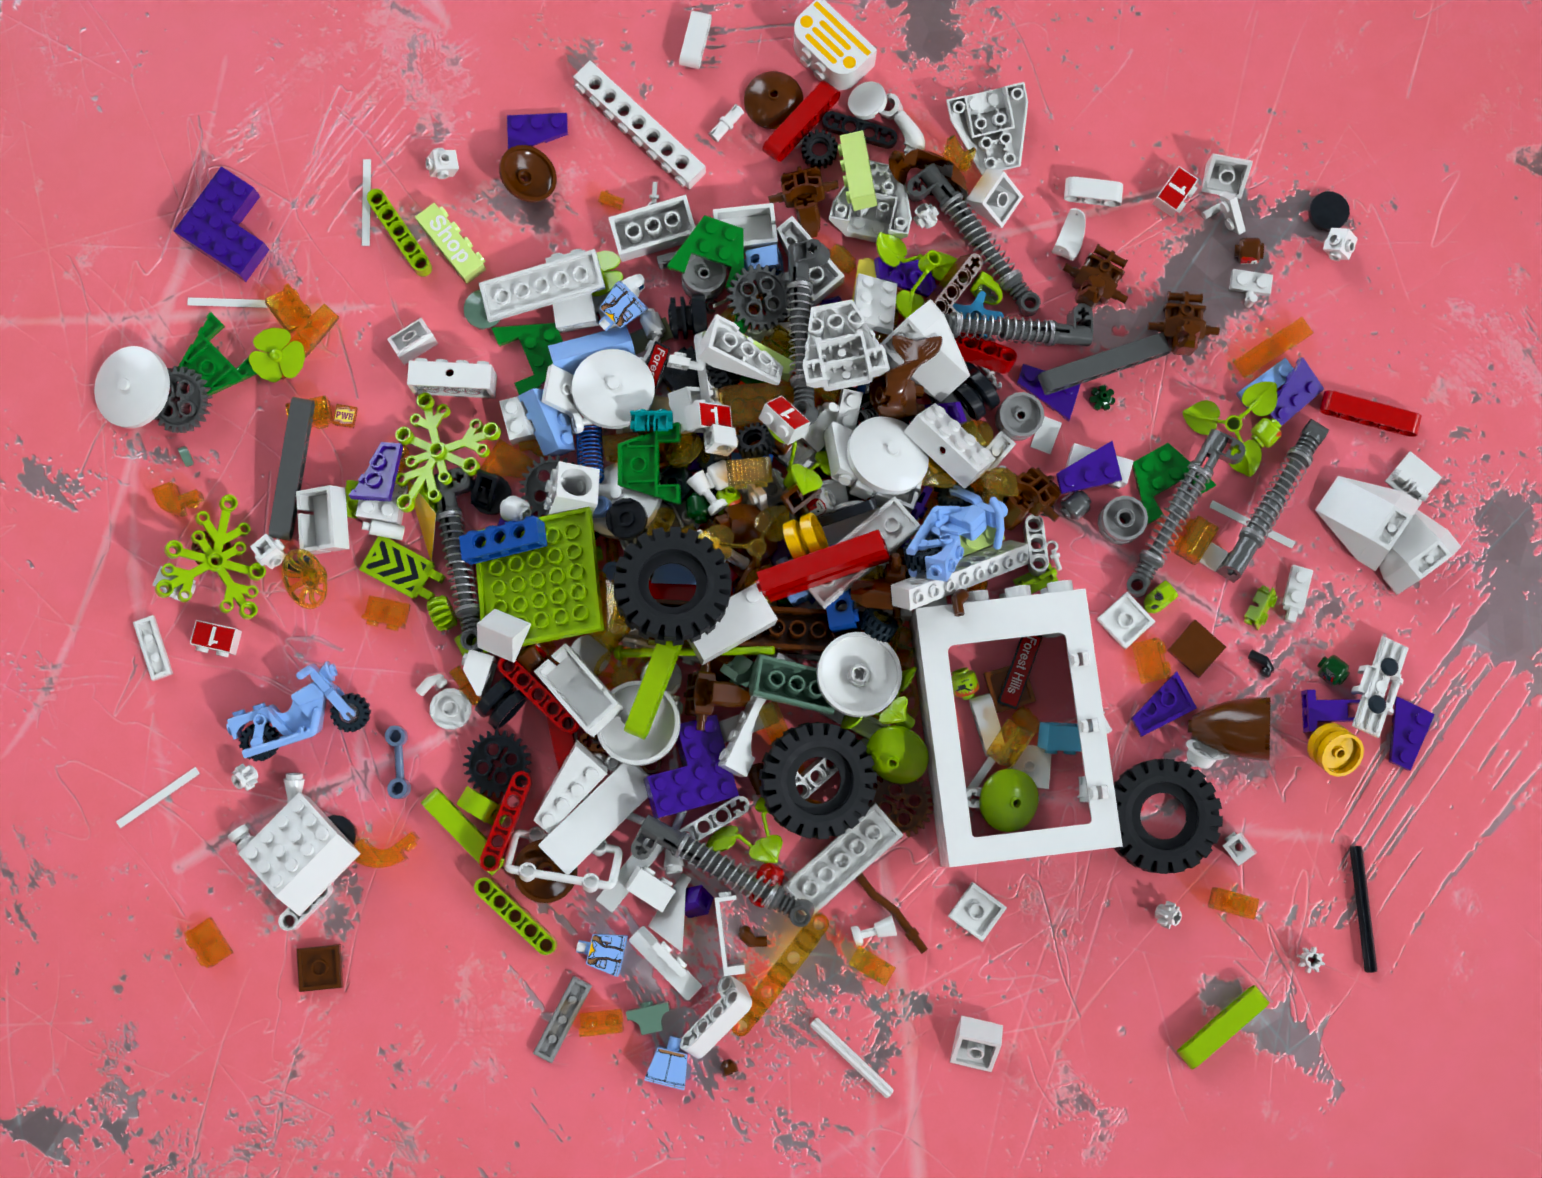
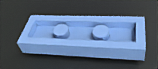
M1284 358L1237 392L1236 395L1242 402L1244 391L1248 387L1260 382H1275L1278 389L1287 381L1286 377L1289 373H1292L1294 368Z

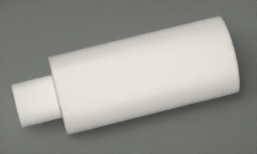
M372 519L371 522L363 521L362 530L369 531L371 535L397 540L403 539L405 529L403 525Z

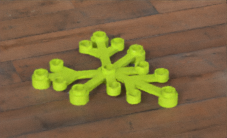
M427 392L418 395L416 403L424 410L426 419L422 418L420 414L415 413L410 417V423L416 428L423 427L429 430L432 444L415 437L408 427H400L396 431L395 437L401 444H412L427 451L416 456H408L405 464L412 471L397 474L395 482L400 487L406 486L410 480L417 478L409 493L398 497L396 501L397 507L402 512H411L415 507L414 500L425 482L428 487V498L434 503L439 502L442 494L437 489L433 469L437 464L439 471L438 480L443 485L450 484L452 476L447 471L445 460L462 467L467 475H476L480 469V464L475 458L468 457L463 459L450 452L466 447L475 451L481 458L487 457L490 454V449L486 444H479L478 442L486 439L490 441L497 440L501 435L498 425L494 422L483 425L479 419H473L463 439L444 444L440 442L437 427L443 418L450 415V408L446 404H440L434 415L432 409L435 404L434 398ZM427 461L425 466L417 468L419 463ZM437 493V496L432 498L433 494Z
M228 494L220 500L219 506L222 512L218 530L210 521V516L207 512L200 511L195 517L196 522L204 526L213 540V549L201 530H196L191 535V540L200 546L204 554L184 549L183 545L177 540L167 543L164 548L167 557L172 559L183 557L202 562V564L191 570L175 567L171 563L164 564L161 568V574L164 577H171L172 575L177 577L171 581L163 579L157 583L155 592L159 597H169L176 587L183 584L177 597L181 602H188L192 597L193 579L210 570L217 572L226 586L224 600L219 605L221 612L229 613L233 609L234 598L240 607L239 614L242 618L252 619L257 614L258 608L256 604L246 601L242 594L248 599H253L258 595V588L254 585L246 586L235 583L226 569L247 574L250 579L258 581L265 576L266 568L259 563L247 566L227 560L235 555H242L246 551V545L243 542H236L233 547L222 552L224 544L239 536H246L251 530L249 524L241 523L236 529L226 533L230 513L238 505L235 496ZM224 502H228L231 507L227 508ZM203 515L206 521L200 520L199 516ZM240 527H245L247 532H242ZM195 534L200 535L201 540H197ZM236 546H241L242 551H238ZM169 548H174L176 553L172 554ZM211 559L217 560L218 565L212 564ZM165 567H169L172 572L167 573ZM252 570H256L259 575H253ZM160 587H165L167 592H161ZM248 589H252L254 595H250ZM181 593H187L188 598H183L181 596ZM223 603L229 604L230 609H225ZM245 608L250 610L249 615L244 613Z

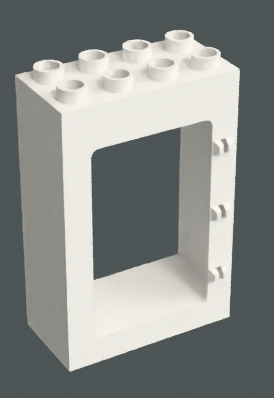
M1072 580L1047 583V588L1040 590L1041 594L1031 595L1030 585L1005 588V593L999 594L1000 599L989 600L988 590L968 592L969 598L963 604L965 614L959 617L954 616L952 604L947 605V599L943 597L916 608L909 619L914 666L917 668L915 673L924 743L929 753L928 773L931 794H933L932 803H934L933 812L941 867H957L1123 847L1086 588L1073 590ZM1061 633L1064 635L1067 645L1091 822L1089 824L974 837L971 830L948 649L953 645Z

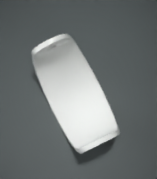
M1077 208L1070 209L1052 250L1053 254L1072 261L1077 258L1085 235L1086 218L1083 211Z

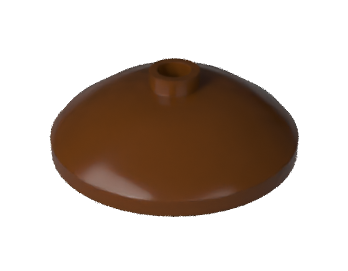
M778 71L765 72L756 76L747 86L744 95L745 110L754 123L763 128L774 130L804 100L803 92L800 85L791 76ZM771 93H776L777 96H776V97H772L770 94H771Z
M517 145L508 149L500 160L499 174L502 183L518 199L535 203L547 199L553 193L557 183L556 171L550 159L540 150L528 145Z
M544 839L533 841L525 846L518 854L514 864L515 866H521L523 863L529 862L534 864L538 870L549 867L551 872L565 874L538 846ZM576 867L569 875L577 876L578 867ZM514 874L515 883L521 893L528 899L538 903L558 901L565 897L575 885L534 878L530 882H525L520 879L519 875Z

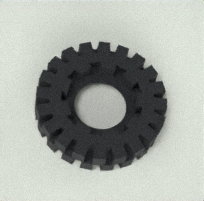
M670 526V532H664L663 527L653 529L650 536L646 532L636 538L635 544L630 543L624 549V556L619 557L616 573H614V599L617 602V610L620 616L625 617L626 625L631 630L636 628L640 637L646 640L649 637L655 638V643L665 645L666 641H672L673 646L684 645V640L689 639L691 643L701 639L703 633L708 635L715 629L716 623L721 622L728 607L731 594V571L729 564L724 562V554L719 548L716 550L713 548L714 542L705 536L703 539L698 538L699 532L688 529L687 533L681 532V527ZM670 563L680 564L689 569L694 575L696 591L689 602L679 607H667L661 605L652 597L649 590V580L652 573L662 565Z
M808 722L799 724L796 728L791 727L783 732L782 737L776 738L770 745L772 747L771 750L765 752L762 762H764L763 769L759 770V780H761L762 784L759 790L761 797L765 800L764 806L768 813L773 815L774 820L780 826L802 837L829 839V836L837 837L844 834L848 828L853 829L860 823L858 820L860 816H866L870 809L867 805L875 797L876 790H873V783H877V775L872 770V766L875 764L872 756L866 752L868 748L861 740L855 738V734L837 725ZM814 757H823L832 761L838 768L841 779L836 795L831 800L821 804L810 803L803 799L796 788L795 782L799 767L805 761Z
M1164 758L1141 762L1134 765L1131 769H1127L1119 776V780L1114 782L1123 847H1116L1114 849L1134 867H1139L1143 871L1151 873H1179L1185 871V869L1195 867L1201 863L1200 860L1202 858L1208 857L1213 851L1211 849L1212 845L1217 844L1220 837L1218 828L1222 827L1223 816H1219V809H1222L1220 798L1216 799L1214 792H1216L1211 782L1207 783L1204 779L1206 776L1198 769L1194 770L1191 768V765L1182 761H1174L1175 759ZM1167 793L1173 795L1184 806L1186 812L1185 825L1181 832L1173 838H1155L1146 832L1141 823V808L1144 802L1154 794Z

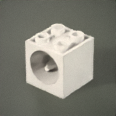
M559 461L556 469H552L550 480H547L545 492H548V497H546L544 502L547 516L590 507L593 514L598 505L600 469Z

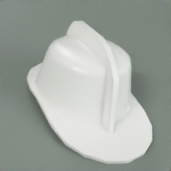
M1190 739L1186 742L1188 747L1187 764L1191 765V767L1208 769L1216 760L1226 759L1230 756L1196 739Z

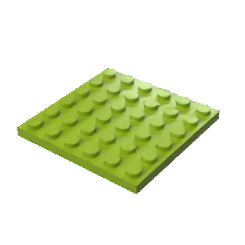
M590 507L538 517L545 523L546 547L476 564L480 619L482 620L492 610L497 609L531 623L522 646L604 630L593 514ZM525 531L520 534V538L524 535Z

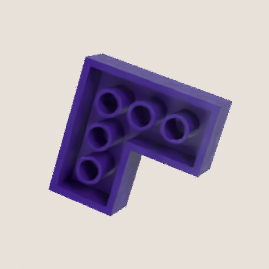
M221 166L177 225L174 232L180 239L245 282H247L269 251V248L263 241L239 226L260 198V195L254 187Z
M717 715L707 717L704 731L696 730V720L681 723L676 744L683 767L647 776L643 779L652 814L656 819L739 796L733 773L718 766L720 753L726 747Z

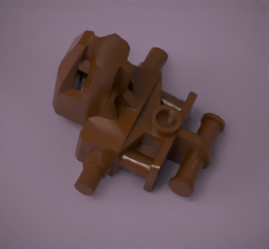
M799 166L797 171L783 173L781 176L782 192L768 196L769 203L785 202L787 208H795L798 223L811 238L817 237L820 231L821 221L817 203L825 199V192L838 189L839 185L838 181L823 183L820 169L816 166L803 170Z
M1100 244L1097 245L1093 253H1089L1081 269L1073 267L1068 263L1063 268V271L1075 278L1072 287L1079 289L1074 298L1077 304H1087L1092 310L1096 307L1099 300L1101 303L1107 304L1110 298L1125 304L1128 296L1116 289L1117 283L1125 273L1122 269H1124L1128 260L1119 257L1113 250L1110 252L1099 246ZM1095 253H1097L1098 255H1100V256L1106 258L1107 260H1104V259H1102V258L1096 256ZM1111 262H1113V263L1119 265L1120 267H1122V269H1120V268H1118L1117 266L1111 264Z
M1168 291L1167 301H1181V303H1166L1163 307L1165 320L1157 323L1148 322L1147 330L1163 332L1167 341L1170 338L1172 339L1171 352L1174 355L1191 356L1197 350L1198 344L1205 338V335H1219L1220 332L1219 327L1206 325V321L1203 320L1206 306L1189 304V302L1202 304L1203 294H1189L1188 291H1183V293Z
M1031 467L1027 473L1023 472L1018 476L1008 468L1003 470L1001 474L1011 483L1008 487V492L1011 496L1004 503L1008 509V513L1004 517L1005 531H1012L1024 520L1029 512L1037 517L1044 514L1053 522L1060 517L1051 507L1061 496L1060 489L1053 482L1054 477L1052 475L1046 476L1039 467L1036 469Z
M899 548L896 550V553L890 554L891 561H889V564H886L883 578L871 581L855 580L850 591L851 600L867 608L893 610V617H900L901 609L903 608L892 605L891 585L911 577L909 569L905 565L903 548Z
M711 661L702 665L700 671L688 675L687 690L683 696L686 698L684 712L686 715L696 716L697 731L705 730L707 716H711L714 706L740 707L746 706L750 702L751 696L748 689L739 687L734 683L716 681L715 673L711 672Z

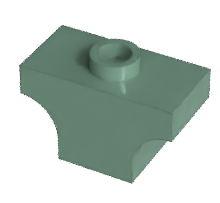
M736 655L730 663L723 664L720 671L731 678L729 682L739 687L743 685L749 688L754 661L744 655Z
M653 1001L640 1003L641 1007L626 1011L627 1021H635L640 1027L641 1035L663 1031L662 1017L666 1012L670 1011L669 1001L653 1004Z

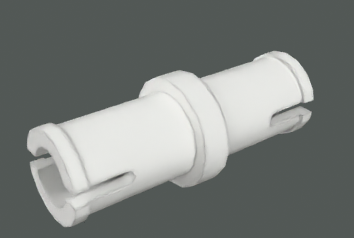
M734 104L732 109L725 116H722L719 119L720 122L708 133L714 141L719 142L728 130L733 129V124L744 114L743 109Z

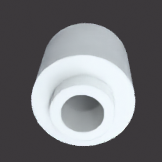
M650 308L640 315V323L648 339L654 340L655 336L663 337L666 329L654 308Z

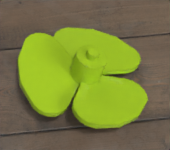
M612 251L596 252L606 289L593 292L592 296H601L609 293L618 281L623 280V274L620 271H609L615 269L621 261L620 257Z
M275 327L265 329L253 339L254 346L261 351L252 352L249 355V362L254 372L270 382L279 381L282 373L286 378H294L303 368L305 360L303 344L299 341L290 342L291 335L286 329Z

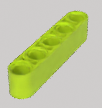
M380 189L370 190L367 194V201L415 273L421 277L428 276L432 271V265L384 192ZM376 198H382L380 203H373ZM387 214H393L391 219H384ZM398 230H404L402 235H395ZM409 246H415L413 251L406 252ZM420 262H426L423 268H417Z
M666 641L665 645L656 644L626 721L625 732L643 740L647 737L682 645L673 646L672 641Z
M435 788L421 804L479 863L487 838L438 788ZM488 856L485 859L486 867L491 868L495 865L496 860L494 856ZM505 856L497 870L487 871L490 875L493 876L503 866Z
M483 877L475 882L474 890L476 894L540 954L548 955L556 950L557 940L493 879ZM483 881H487L490 884V890L487 893H483L480 890V884ZM499 895L503 896L506 900L502 908L498 907L495 903ZM513 910H518L521 913V919L518 922H514L511 919ZM529 924L534 925L537 929L534 936H529L526 933V928ZM544 939H549L552 942L551 950L545 951L542 948L541 944Z
M1256 985L1249 987L1177 1050V1053L1190 1069L1198 1067L1264 1010L1270 1002Z

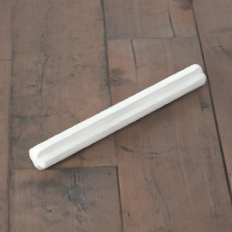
M815 1018L811 1022V1028L885 1098L891 1096L894 1091L893 1088L819 1018Z

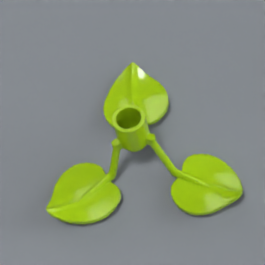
M882 232L877 236L876 246L878 254L887 265L897 267L900 261L906 263L919 260L918 267L923 274L910 292L902 290L896 295V308L906 319L924 304L922 296L914 294L925 276L931 271L932 276L936 280L941 281L957 261V258L942 252H936L935 250L928 251L924 256L919 254L915 257L904 258L907 255V249L902 240Z
M1260 382L1248 387L1243 393L1242 402L1249 408L1239 416L1231 415L1226 420L1218 419L1220 416L1219 407L1214 402L1205 400L1197 402L1184 410L1183 417L1191 429L1202 435H1208L1211 429H1217V423L1225 424L1227 430L1235 432L1237 439L1243 443L1239 433L1243 426L1242 418L1251 410L1257 416L1271 414L1277 405V384L1275 382ZM1247 440L1243 443L1246 450L1243 460L1238 464L1229 465L1234 470L1251 477L1259 468L1262 452L1256 441ZM1234 449L1231 451V455L1234 456L1238 450Z
M768 428L769 432L776 440H778L781 443H784L773 431H771ZM797 442L791 443L792 451L789 466L786 469L788 474L783 480V484L789 488L796 483L802 495L820 489L823 481L813 470L816 467H821L825 474L831 475L827 452H817L815 454L817 462L808 469L800 464H793Z
M916 667L902 671L901 686L895 697L896 699L882 714L880 712L875 714L879 716L881 724H895L896 726L908 729L914 726L915 720L907 713L908 698L905 696L900 697L899 693L904 691L911 683L917 669ZM845 715L840 728L850 729L856 726L863 717Z
M760 797L756 802L755 809L757 812H762L761 816L766 838H760L755 842V845H752L742 835L737 834L738 828L736 826L730 825L717 830L708 840L706 847L710 848L713 846V851L723 852L732 847L736 839H740L751 848L749 855L752 859L764 863H778L783 840L779 835H770L766 820L768 811L764 806V798Z

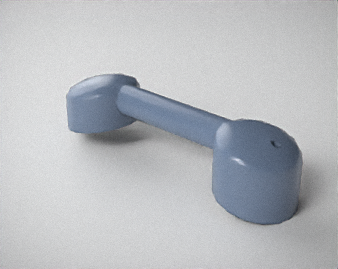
M393 725L386 730L385 740L389 745L394 746L396 778L390 781L387 791L390 797L403 799L411 792V784L404 777L403 745L408 740V734L403 727Z

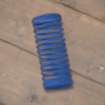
M584 426V428L595 427L598 429L583 430V432L576 434L577 464L580 465L582 463L583 465L581 466L600 465L598 467H591L600 469L599 476L602 477L599 479L600 484L604 481L602 427ZM584 436H586V437L598 436V438H582V437H584ZM585 440H586V441L598 440V442H586V443H585V442H582V441H585ZM585 444H586V445L598 444V446H586V447H584V446H582V445H585ZM595 448H598V449H599V450H588V451H584V450H583V449H595ZM595 452L599 453V454H597V455H596V454H589V455H584V454H583V453H595ZM596 456H597V457H600V458H597V459H595V458L584 459V457H596ZM585 461H600L598 463H584Z

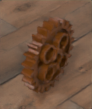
M883 778V782L877 780V783H875L877 788L873 787V790H876L874 800H871L867 806L872 807L876 803L880 807L882 803H888L891 806V811L886 815L908 838L911 835L910 831L918 834L917 827L925 829L922 822H930L926 815L933 814L928 807L933 806L934 803L928 802V799L933 794H926L929 786L922 787L924 780L919 782L915 780L905 784L893 783ZM893 784L900 786L901 793L899 796L891 794L890 787ZM886 794L896 801L902 799V804L916 811V815H913L904 808L897 810V805L885 799L883 795ZM910 795L918 796L919 804L914 807L909 804L908 799ZM901 813H906L909 816V822L906 825H902L898 821Z

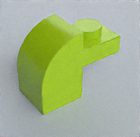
M468 786L457 802L459 807L492 826L501 806ZM506 816L502 817V819H501V821H500L501 824H502V822L504 821V819H505Z

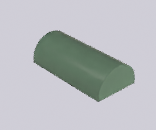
M762 654L757 656L749 681L750 696L825 714H834L835 709L827 703L819 690L817 668Z

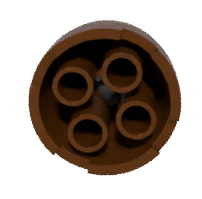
M1271 697L1237 699L1211 706L1193 715L1192 720H1188V732L1192 733V737L1199 742L1225 754L1247 759L1270 761Z

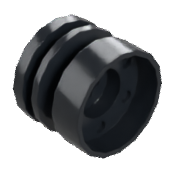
M705 295L691 296L690 305L687 306L684 297H680L681 306H676L675 297H670L668 316L669 327L674 341L679 340L678 331H683L684 340L688 338V330H693L694 336L697 333L707 331Z

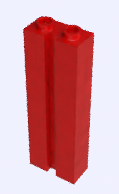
M878 529L756 572L758 579L755 581L759 592H762L764 597H768L771 602L891 561L885 540Z

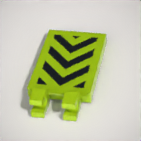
M381 536L377 537L359 568L360 571L412 599L417 598L419 595L429 601L435 597V594L423 588L428 577L441 584L446 578L443 574L434 570L433 562L389 538Z

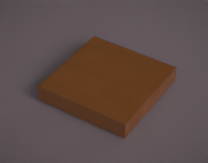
M1195 619L1167 651L1199 678L1223 652L1226 646Z
M341 944L297 949L299 992L343 988Z

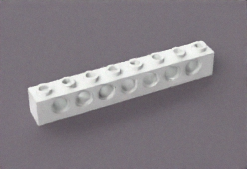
M589 61L573 76L575 89L582 95L586 94L589 97L590 103L596 108L599 106L603 110L605 117L610 121L614 120L618 124L617 127L624 134L628 133L638 147L642 146L647 150L646 153L652 160L656 159L659 161L661 168L669 174L671 172L680 186H686L690 190L706 174V166L594 63ZM593 85L600 86L598 89H591ZM607 98H613V99H614L613 102H610V103L605 102V100H606ZM621 111L629 112L626 116L619 115ZM636 124L643 125L641 129L634 128ZM656 137L657 141L649 142L648 139ZM665 150L672 152L668 156L662 154ZM680 163L687 165L684 169L676 167Z
M1007 540L1002 542L999 550L994 549L992 546L965 556L958 562L955 571L952 572L947 582L927 579V575L924 572L916 577H910L892 584V605L913 610L951 595L958 589L969 588L1029 564L1028 544Z

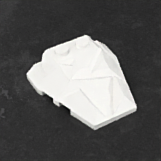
M852 299L811 307L808 338L805 345V358L802 365L807 386L813 388L822 387L825 391L871 383L872 377L881 376L890 370L885 348L882 344H879L875 338V333L872 329H869L865 323V318Z

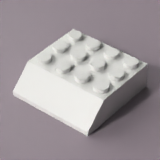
M299 792L238 854L269 890L300 916L361 853L311 798Z

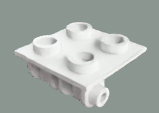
M1409 451L1385 482L1393 489L1403 491L1422 502L1429 497L1428 494L1442 477Z

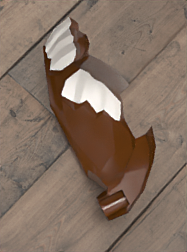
M918 148L911 150L906 155L896 150L891 153L889 168L895 179L901 184L905 185L907 174L911 168L923 170L935 163L955 191H959L963 195L962 200L966 201L968 189L966 188L965 178L950 160L936 153Z

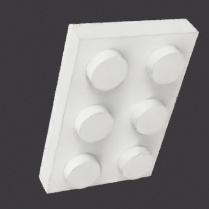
M859 273L856 278L854 303L865 318V323L870 330L890 335L894 328L897 283Z

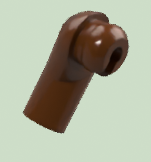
M958 589L951 596L954 616L956 617L965 614L963 604L969 598V594L965 589Z
M744 925L740 927L739 938L748 947H767V936H754L750 932L749 926Z

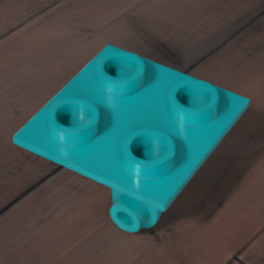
M645 409L630 411V429H633V433L645 431V428H647V431H650V427H653V431H656V426H658V431L673 429L672 411L665 409L657 411H647Z

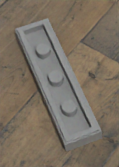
M576 976L572 977L533 1054L550 1063L554 1061L593 985Z

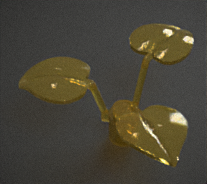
M973 420L961 426L968 434L973 435L981 446H988L993 440V430L984 421ZM935 461L928 466L922 480L923 486L928 485L939 488H950L958 483ZM994 468L989 474L985 473L981 478L970 484L975 492L978 491L979 486H982L986 491L997 495L1018 496L1019 493L1014 473L1006 468Z
M772 506L761 511L756 516L754 526L762 534L760 539L751 540L748 544H732L734 534L725 525H714L700 534L698 538L703 539L706 536L713 541V548L715 550L719 548L725 556L724 560L731 556V547L746 548L751 556H756V570L750 571L745 578V588H748L756 583L755 580L758 579L756 572L772 567L766 565L760 569L761 555L766 551L764 537L766 536L772 542L784 539L783 524L790 521L789 510L786 506ZM765 597L768 604L772 603L768 597Z

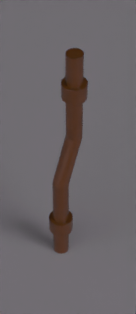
M863 873L857 876V881L868 896L892 913L906 932L904 935L907 939L914 943L921 954L924 953L928 948L918 936L919 932L915 927L912 928L898 907L876 892Z

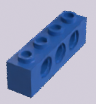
M527 516L521 521H507L504 523L505 525L488 526L485 530L468 531L466 535L459 536L461 559L473 565L546 547L545 523L536 516ZM525 531L524 535L520 538V534Z
M851 588L826 607L829 628L833 633L858 628L857 621H860L858 609L854 608L853 600H851ZM847 604L846 610L838 611L839 605Z

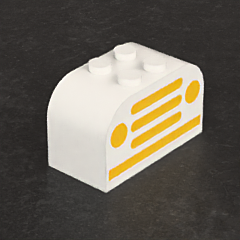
M815 0L795 21L794 51L800 58L799 60L806 68L809 67L819 81L824 80L838 90H847L857 84L875 66L877 49L825 0Z

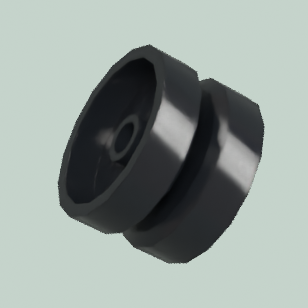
M972 368L969 371L971 376L957 387L954 393L969 417L977 422L985 416V409L993 410L1000 404V399L986 377L978 370Z
M506 677L498 681L475 707V711L484 718L490 715L488 723L495 730H499L509 722L528 699L520 690L512 692L515 685Z

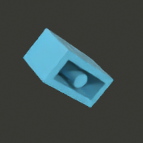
M1040 722L1037 746L1045 749V753L1057 754L1058 751H1063L1064 754L1076 755V751L1082 752L1078 723Z

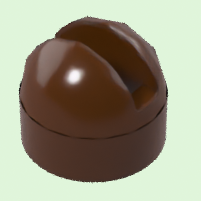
M732 1059L724 1060L721 1063L720 1070L723 1077L739 1071L737 1064Z

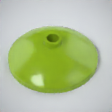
M896 725L885 726L877 730L868 741L866 752L872 756L875 764L872 766V769L887 781L899 784L913 782L923 775L928 766L929 753L924 741L918 734L908 728Z
M1012 768L1003 769L991 775L983 785L979 798L980 811L985 821L993 828L1004 832L1016 831L1026 826L1034 817L1039 802L1038 789L1033 779L1025 772ZM1015 800H1017L1016 806L1013 805Z

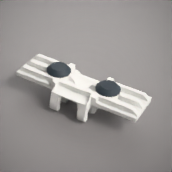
M1382 636L1372 666L1362 665L1359 667L1357 673L1363 674L1360 685L1352 687L1351 694H1361L1362 696L1352 723L1353 727L1376 738L1380 737L1386 716L1392 715L1394 712L1393 705L1399 687L1404 681L1400 673L1409 649L1408 647ZM1389 682H1391V686L1385 701L1384 696Z

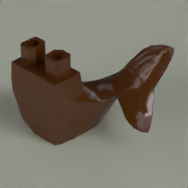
M897 335L892 337L893 347L904 360V363L890 369L881 376L875 377L869 384L870 402L878 414L900 421H909L925 410L924 404H916V398L920 399L923 397L924 387L915 384V381L910 379L919 366L936 356L940 351L943 342L941 336H934L919 341Z
M735 504L724 508L723 514L715 516L714 519L715 526L720 531L714 532L713 537L719 538L723 544L727 543L730 548H745L753 554L752 562L744 571L733 595L748 588L758 579L756 573L759 571L758 567L777 550L776 530H773L770 519L772 517L767 510L761 511L757 505Z

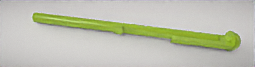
M618 645L615 647L613 654L619 661H622L624 657H651L655 648L624 649L623 645ZM692 647L681 648L679 656H696ZM734 647L722 655H774L775 647Z

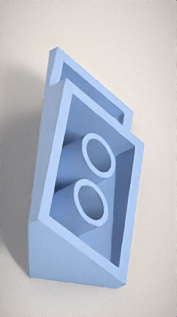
M627 326L608 329L607 331L548 346L553 365L573 375L584 359L598 351L619 349L636 355Z

